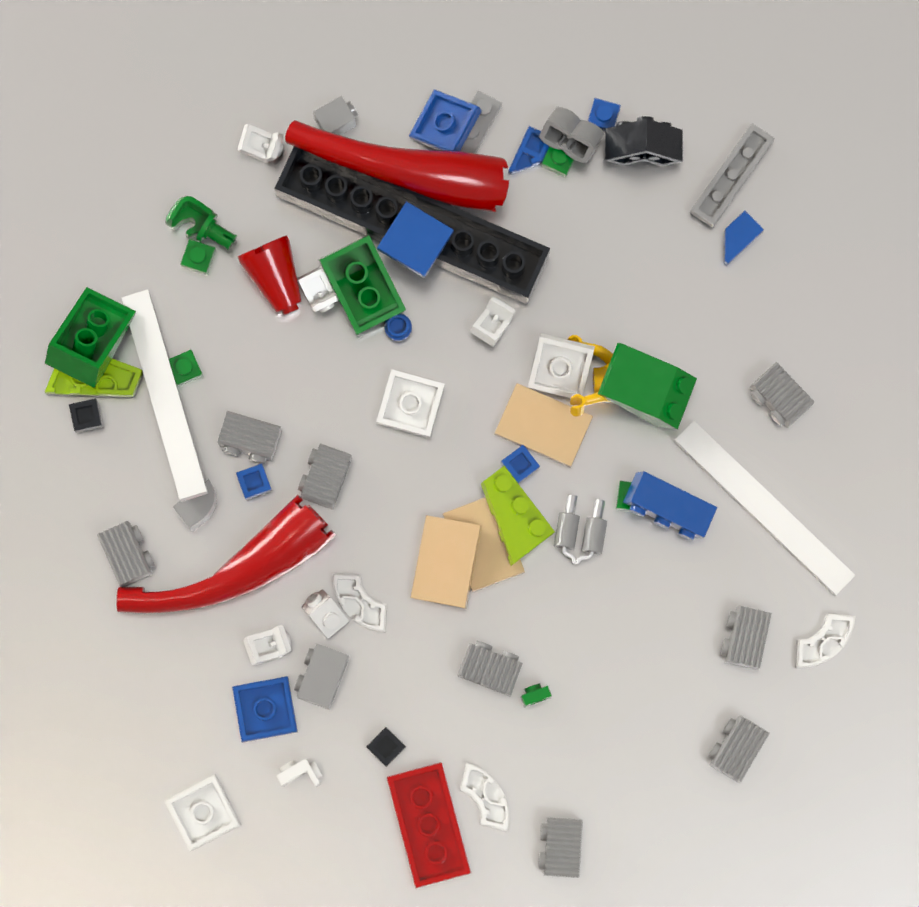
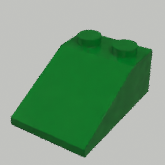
M366 235L318 259L356 335L406 310L370 235Z
M86 287L48 344L45 364L95 388L108 368L136 311Z
M617 343L598 395L656 427L678 430L697 378L674 365L622 343Z

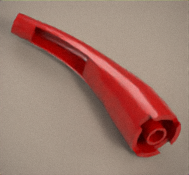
M296 120L291 122L285 135V142L289 145L337 165L449 205L496 212L495 206H502L507 196L509 180H504L503 168L508 169V164L502 157L461 151H431L387 147L344 137Z
M297 495L212 577L186 587L159 592H145V587H118L116 599L117 612H178L212 606L255 591L297 568L325 547L336 536V533L333 530L327 533L324 530L328 526L325 520L310 505L302 507L300 503L303 501V498Z

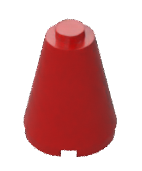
M287 235L237 256L239 263L276 312L282 311L283 315L299 309L297 303L301 302L291 244Z

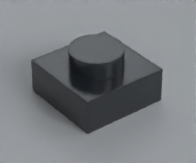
M96 398L69 404L75 433L103 427Z
M385 727L366 748L387 767L406 746Z

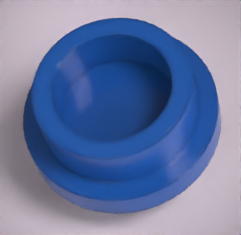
M400 313L387 319L384 325L385 333L391 340H405L412 331L410 319Z

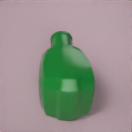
M185 196L176 201L165 219V224L174 230L183 224L193 223L194 226L186 231V238L197 236L196 240L199 242L210 238L228 251L232 247L231 244H234L237 238L236 234L217 224L218 215L212 209L192 196Z

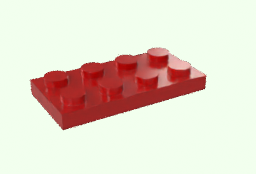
M442 762L387 777L415 887L419 888L470 874Z

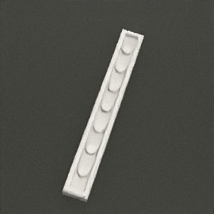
M148 290L121 297L123 305L136 311L130 324V329L180 501L183 502L208 494L150 293Z
M695 421L674 440L688 456L834 596L855 577V574Z

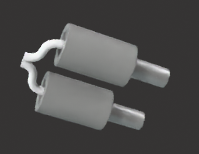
M568 495L565 513H559L554 546L562 548L563 554L570 557L574 564H580L581 560L590 559L593 554H602L607 520L602 519L605 505L604 500H595L593 517H587L581 551L589 554L587 556H580L577 560L566 549L574 550L580 519V516L575 514L578 496Z

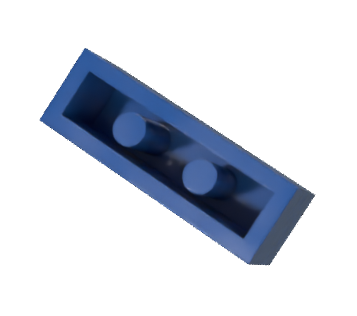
M645 471L636 472L623 501L624 504L630 506V512L641 517H645V514L655 518V524L669 529L671 526L679 530L678 535L691 541L694 538H705L718 508Z

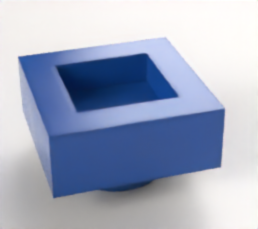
M594 98L588 121L600 127L602 131H605V128L614 127L621 105Z
M524 445L500 462L502 466L507 468L518 484L540 468V465Z
M262 463L236 472L245 500L272 491Z

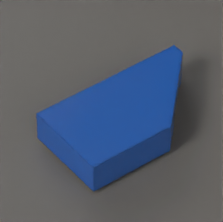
M531 126L528 127L508 170L509 174H515L542 164L550 146L540 139V130Z
M746 211L742 212L725 228L724 263L726 265L732 262L764 231Z

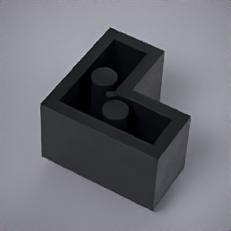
M650 116L638 117L637 121L617 122L616 126L605 128V161L622 166L642 161L659 166L683 162V130L672 127V124L669 122L654 121V118Z

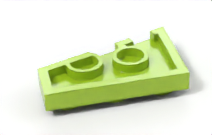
M112 359L95 388L54 369L45 389V394L134 397L143 375V370Z
M505 466L481 483L491 514L495 516L499 527L501 541L504 542L509 554L508 560L511 566L555 533L554 529Z

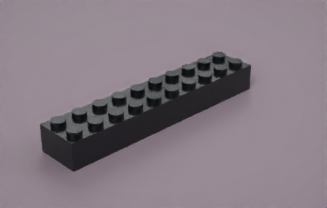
M293 147L274 188L276 197L359 233L370 235L371 238L380 242L407 201L454 230L434 265L526 305L531 298L550 254V248L447 203L337 165L297 147Z

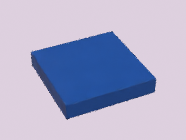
M434 89L409 137L413 141L439 151H460L482 110L477 105Z
M406 201L378 245L377 250L425 278L454 233V230Z
M288 676L232 686L242 743L298 732Z

